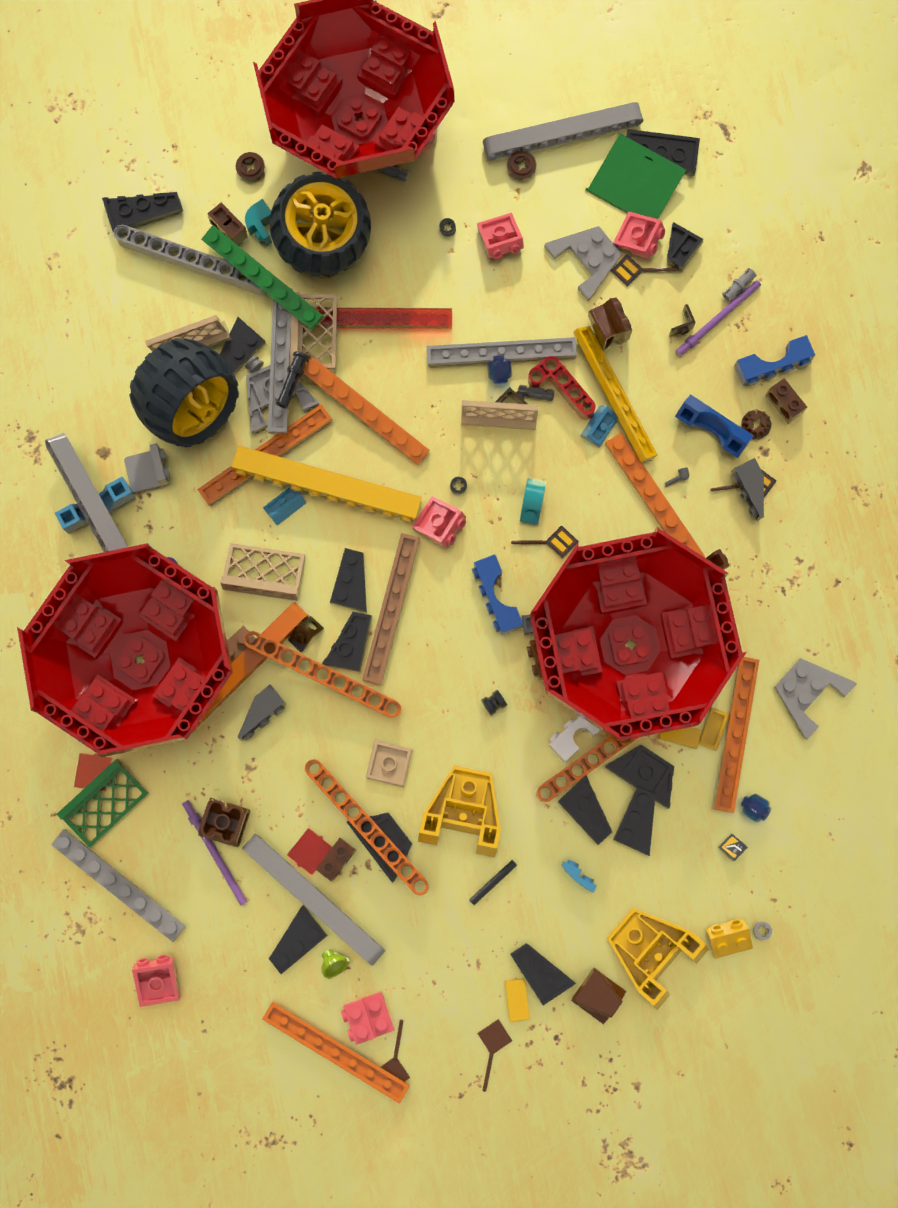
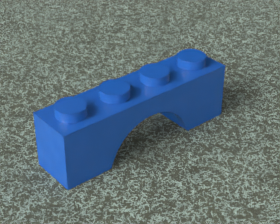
M805 335L789 341L786 346L785 357L779 361L767 362L760 359L756 354H752L738 359L734 367L742 386L746 384L752 386L757 384L760 379L766 378L768 380L775 377L777 373H788L794 370L796 366L805 367L811 364L815 353L808 336Z
M691 394L675 415L676 418L690 427L698 426L712 432L720 440L722 448L739 458L754 436Z
M494 554L474 562L472 572L475 579L479 578L481 583L479 590L482 597L486 596L487 598L486 608L489 615L493 614L495 618L493 625L496 632L500 631L502 636L523 628V622L517 607L506 606L495 596L494 585L502 575L496 555Z

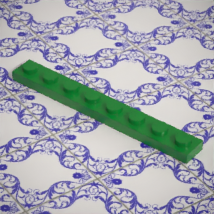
M212 225L201 240L311 331L323 319L324 316L215 226Z

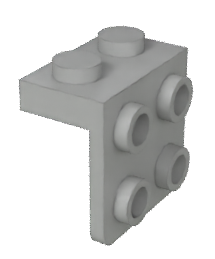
M157 443L149 445L150 451L128 456L124 459L133 493L169 485L168 477H170L168 467L164 465L166 456L163 448L160 449Z

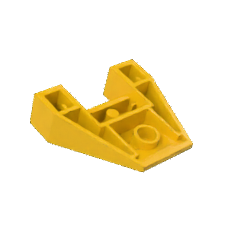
M453 766L423 814L418 842L437 845L441 828L479 835L476 854L495 857L501 829L492 773Z
M634 908L631 909L607 937L639 994L657 1010L670 994L656 980L679 953L683 952L697 964L709 950L708 946L691 931Z

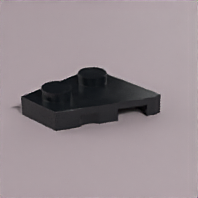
M673 222L667 262L683 271L702 245L703 238Z

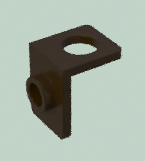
M685 304L683 308L687 323L672 328L669 333L670 337L677 334L680 336L685 335L694 328L696 322L688 304Z
M510 387L495 401L503 403L510 397L517 404H528L524 401L525 398L520 392H515Z
M309 616L298 624L288 638V641L302 652L312 638L320 633L324 627L312 616ZM308 623L314 624L316 626V630L310 628L308 626Z

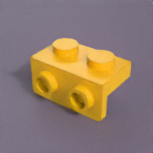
M743 918L706 928L715 959L753 948L750 930Z

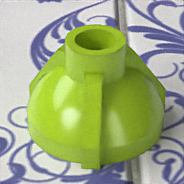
M331 949L326 950L322 954L324 959L321 966L322 974L328 979L339 975L347 968L350 963L349 959L337 952L333 953Z

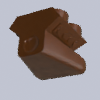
M617 297L610 298L603 305L595 307L588 312L589 320L603 351L609 348L614 341L623 344L630 339L632 333L631 324Z
M210 798L200 824L198 836L239 847L250 815V809Z
M593 968L577 989L571 1001L604 1025L616 1013L627 991L599 970Z

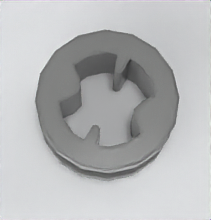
M255 355L248 360L245 368L250 369V373L260 370L264 362L262 360L259 361V357Z
M758 922L753 928V933L756 938L767 940L772 935V928L766 922ZM761 925L768 929V933H765L766 935L763 937L760 933H757V929H760L759 926Z

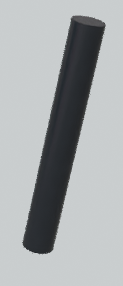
M511 860L474 894L469 901L473 905L478 903L517 864Z

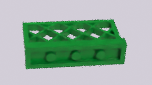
M116 759L56 815L61 820L63 819L90 848L143 799L148 792L122 766L121 762ZM120 771L127 777L126 785L115 784V776ZM103 787H112V798H100L101 789ZM115 787H126V798H114ZM129 787H137L142 794L137 799L128 798ZM98 792V798H92ZM89 800H98L97 812L86 811V803ZM100 800L112 801L111 812H100ZM114 801H126L125 810L123 812H114ZM128 801H134L128 806ZM74 814H83L82 825H74L69 818ZM86 814H97V825H85ZM100 814H111V823L108 826L99 825ZM85 828H96V837L91 842L85 836Z

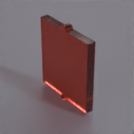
M80 753L74 787L85 788L111 764L112 758L101 757L96 753L94 755ZM103 787L101 791H106L107 787Z
M308 828L287 856L294 860L298 867H302L313 875L332 846L323 840V836L319 837Z

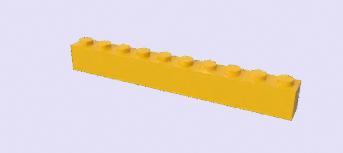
M239 445L237 446L232 463V469L237 475L246 477L248 474L254 476L253 479L264 482L269 480L272 481L273 485L279 487L287 485L296 492L305 490L311 496H326L327 500L332 502L344 501L345 505L356 508V505L362 506L365 511L374 513L376 510L389 518H393L394 515L407 523L416 521L422 500L421 496Z

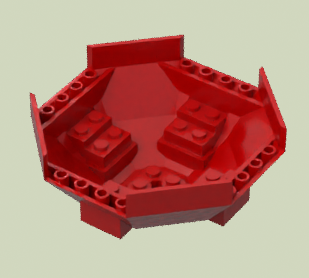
M308 0L295 3L296 18L260 69H258L257 63L253 62L272 144L336 179L415 161L455 102L454 86L436 20L433 23V31L374 0Z
M656 527L654 532L580 547L577 543L530 614L546 694L617 741L698 726L747 653L742 652L725 577L729 573L658 527ZM628 641L635 643L633 650L625 646Z
M148 543L64 560L69 564L65 573L24 631L17 627L31 711L38 713L101 757L187 740L233 673L217 589L153 549ZM143 656L144 663H138L137 665V658Z

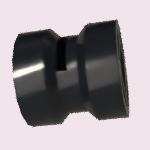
M498 690L492 692L490 697L481 699L490 716L494 715L496 710L507 706L506 701Z

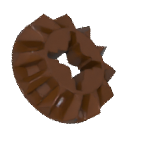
M526 151L513 153L507 162L509 174H512L515 179L521 178L523 180L527 177L530 178L536 169V160L533 155ZM524 160H525V167H526V168H522V169H520V171H519V169H518V168H519V165H518V164H522V162H524Z
M254 152L242 154L237 159L235 165L237 174L242 179H248L249 181L252 179L258 180V177L263 174L265 168L263 158ZM253 164L255 169H250L249 171H247L248 168L246 165Z
M757 409L748 411L741 422V427L754 435L752 439L764 438L768 435L772 426L770 416L765 411ZM760 418V425L762 426H758L753 430L754 423L752 421Z

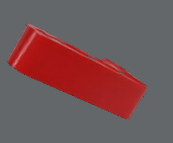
M548 356L529 371V386L541 388L550 381L581 419L589 420L593 417L596 408L595 402L558 358ZM548 364H553L556 368L554 370H550L546 366ZM538 375L541 377V380L534 381L532 376ZM565 378L568 382L561 384L558 380ZM577 392L579 397L572 398L570 393ZM584 407H585L586 409H587V408H590V411H588V410H585V411H584L583 408H584Z

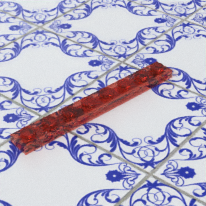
M320 307L316 308V310L320 312L322 315L325 314V312ZM324 307V309H325L326 311H328V310L331 308V307ZM337 308V328L452 329V308ZM327 316L320 323L325 328H329L333 324V320Z

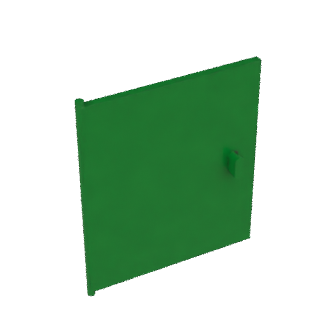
M619 134L590 186L586 187L585 190L626 213L632 212L658 219L684 176L686 169L630 138Z

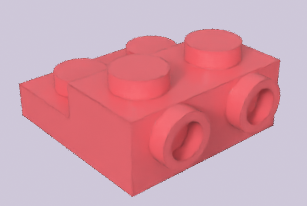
M628 212L613 244L618 248L631 251L635 256L649 259L651 255H655L657 252V242L659 239H663L665 228L659 219Z
M512 213L477 223V228L489 259H500L503 254L510 252L516 254L524 248L523 237Z
M432 496L412 528L414 531L428 537L432 542L447 548L448 545H452L455 542L457 531L464 528L466 516L461 510Z
M160 955L156 960L149 961L148 958H142L137 960V963H134L132 973L140 1007L178 1001L180 999L174 957L169 958L168 955Z
M382 991L343 1005L344 1010L341 1011L344 1022L349 1023L350 1030H347L350 1041H355L356 1045L395 1030Z

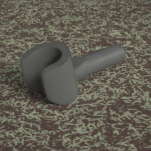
M688 468L679 469V476L665 482L666 487L677 481L687 480L689 478Z

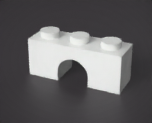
M582 717L577 718L575 721L571 719L563 726L565 730L561 734L556 732L549 739L551 743L548 746L565 763L580 749L573 740L574 732L586 730L593 737L600 729Z

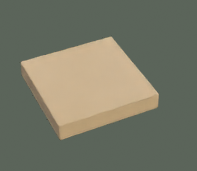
M375 740L366 779L404 787L413 749Z

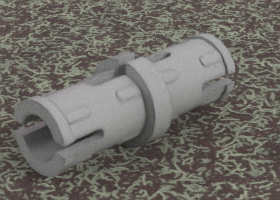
M747 268L738 279L735 278L733 280V284L722 293V296L731 302L741 291L743 292L746 289V286L757 276L752 269Z

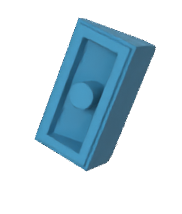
M599 406L581 433V436L597 447H600L618 420L616 413L608 406Z
M289 487L265 505L263 509L274 523L279 525L305 505L306 501L300 492L293 491Z

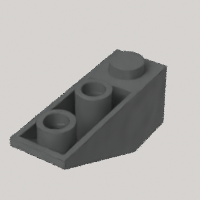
M753 458L731 470V478L734 484H738L743 501H747L750 507L748 509L750 515L759 521L764 518V474L756 459Z
M270 684L254 697L238 734L239 740H249L255 734L254 731L258 727L263 728L270 722V717L274 714L277 716L285 710L286 702Z

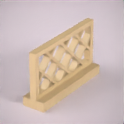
M295 292L303 299H312L316 303L314 308L316 309L319 306L325 312L321 321L329 316L333 320V324L326 329L319 322L318 325L325 332L317 339L310 329H307L302 322L291 314L290 366L294 358L293 353L298 351L304 354L309 352L327 369H336L337 295L300 294ZM325 300H333V306L326 311L321 304ZM310 334L315 341L307 348L303 343V339ZM328 334L332 338V343L326 348L320 340ZM317 343L324 349L318 357L310 351ZM325 353H328L332 357V364H323L319 359Z
M217 315L145 342L147 347L153 352L160 344L170 342L171 339L175 338L191 339L208 347H213L231 340L225 321H221Z
M462 400L461 425L536 430L539 405Z
M230 543L224 574L221 578L222 589L298 601L305 554ZM234 549L242 550L245 554L238 560H235L232 556ZM254 553H261L264 558L254 563L250 556ZM274 555L282 559L275 566L269 561V558ZM248 558L252 566L243 571L239 563ZM292 558L300 559L299 565L293 569L287 563ZM266 561L271 568L262 574L257 566ZM285 564L290 571L281 576L276 569ZM234 566H237L241 571L237 576L228 575L229 570ZM255 568L260 576L255 579H249L246 574ZM274 571L278 579L274 582H269L265 576ZM293 574L296 578L295 585H289L284 579Z

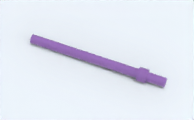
M758 280L754 281L694 335H690L685 340V343L675 351L676 354L681 356L689 348L696 346L698 340L757 290L761 283Z
M187 800L182 805L189 816V822L195 826L199 833L200 820L202 818L198 812H195L191 803ZM201 837L240 906L247 902L246 898L213 841Z

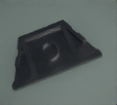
M639 745L604 767L636 788L638 785L655 793V801L667 809L670 808L674 766L643 745Z
M389 812L369 816L407 857L412 843ZM347 821L346 823L393 883L398 875L357 829ZM370 822L363 823L362 831L365 833L370 832L372 824ZM380 836L375 839L376 847H383L385 845L384 837ZM396 851L388 854L390 862H396L399 858V854Z

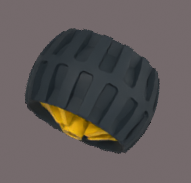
M313 172L312 175L308 176L303 174L295 178L293 183L287 184L274 201L270 214V234L273 244L284 262L289 263L299 273L306 272L311 277L318 278L320 275H327L328 277L338 275L339 272L348 270L364 253L369 242L371 233L370 213L365 199L360 193H357L356 187L349 181L345 182L340 178L336 179L331 175L322 174V172ZM298 219H301V220L307 221V222H309V223H296V222H297ZM330 227H340L344 228L345 230L344 232Z
M175 338L171 339L170 342L157 346V349L149 353L142 364L137 367L135 376L130 383L131 393L129 397L137 417L152 434L172 445L191 447L195 444L199 445L204 440L214 436L226 424L230 414L236 407V400L239 397L237 386L239 385L230 366L216 351L195 340Z

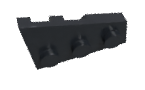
M527 943L510 953L543 1006L576 984Z

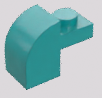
M261 199L247 210L245 224L249 235L255 234L259 242L263 241L265 246L272 243L271 237L265 229V226L270 224L271 210L265 201Z
M527 479L520 522L538 525L546 481Z

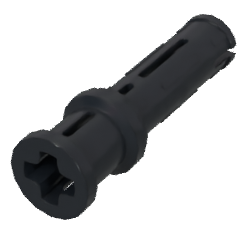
M295 351L293 353V361L291 366L287 368L288 376L276 402V405L281 408H288L298 379L303 376L304 366L310 359L309 356L302 352Z

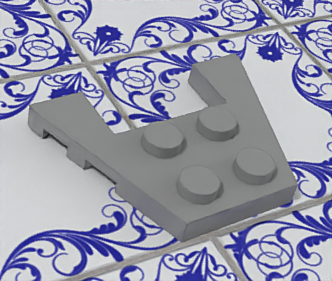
M600 226L547 242L544 245L554 259L570 249L590 273L591 277L578 286V290L587 301L592 298L594 292L599 288L602 281L621 257V252Z
M270 365L246 375L250 430L252 434L268 427L261 409L269 407ZM298 381L292 396L297 395L304 412L319 406L318 400Z
M800 658L774 688L786 709L792 715L795 724L798 725L802 736L807 740L819 726L804 711L828 684L845 697L857 683Z

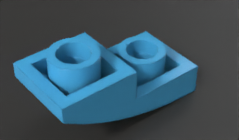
M569 859L567 863L563 861L561 866L564 871L577 884L594 893L597 885L593 884V879L585 875L582 878L579 877L582 869L578 868L579 864Z

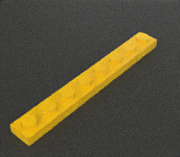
M591 327L577 328L573 332L577 342L580 344L641 462L654 459L658 454Z

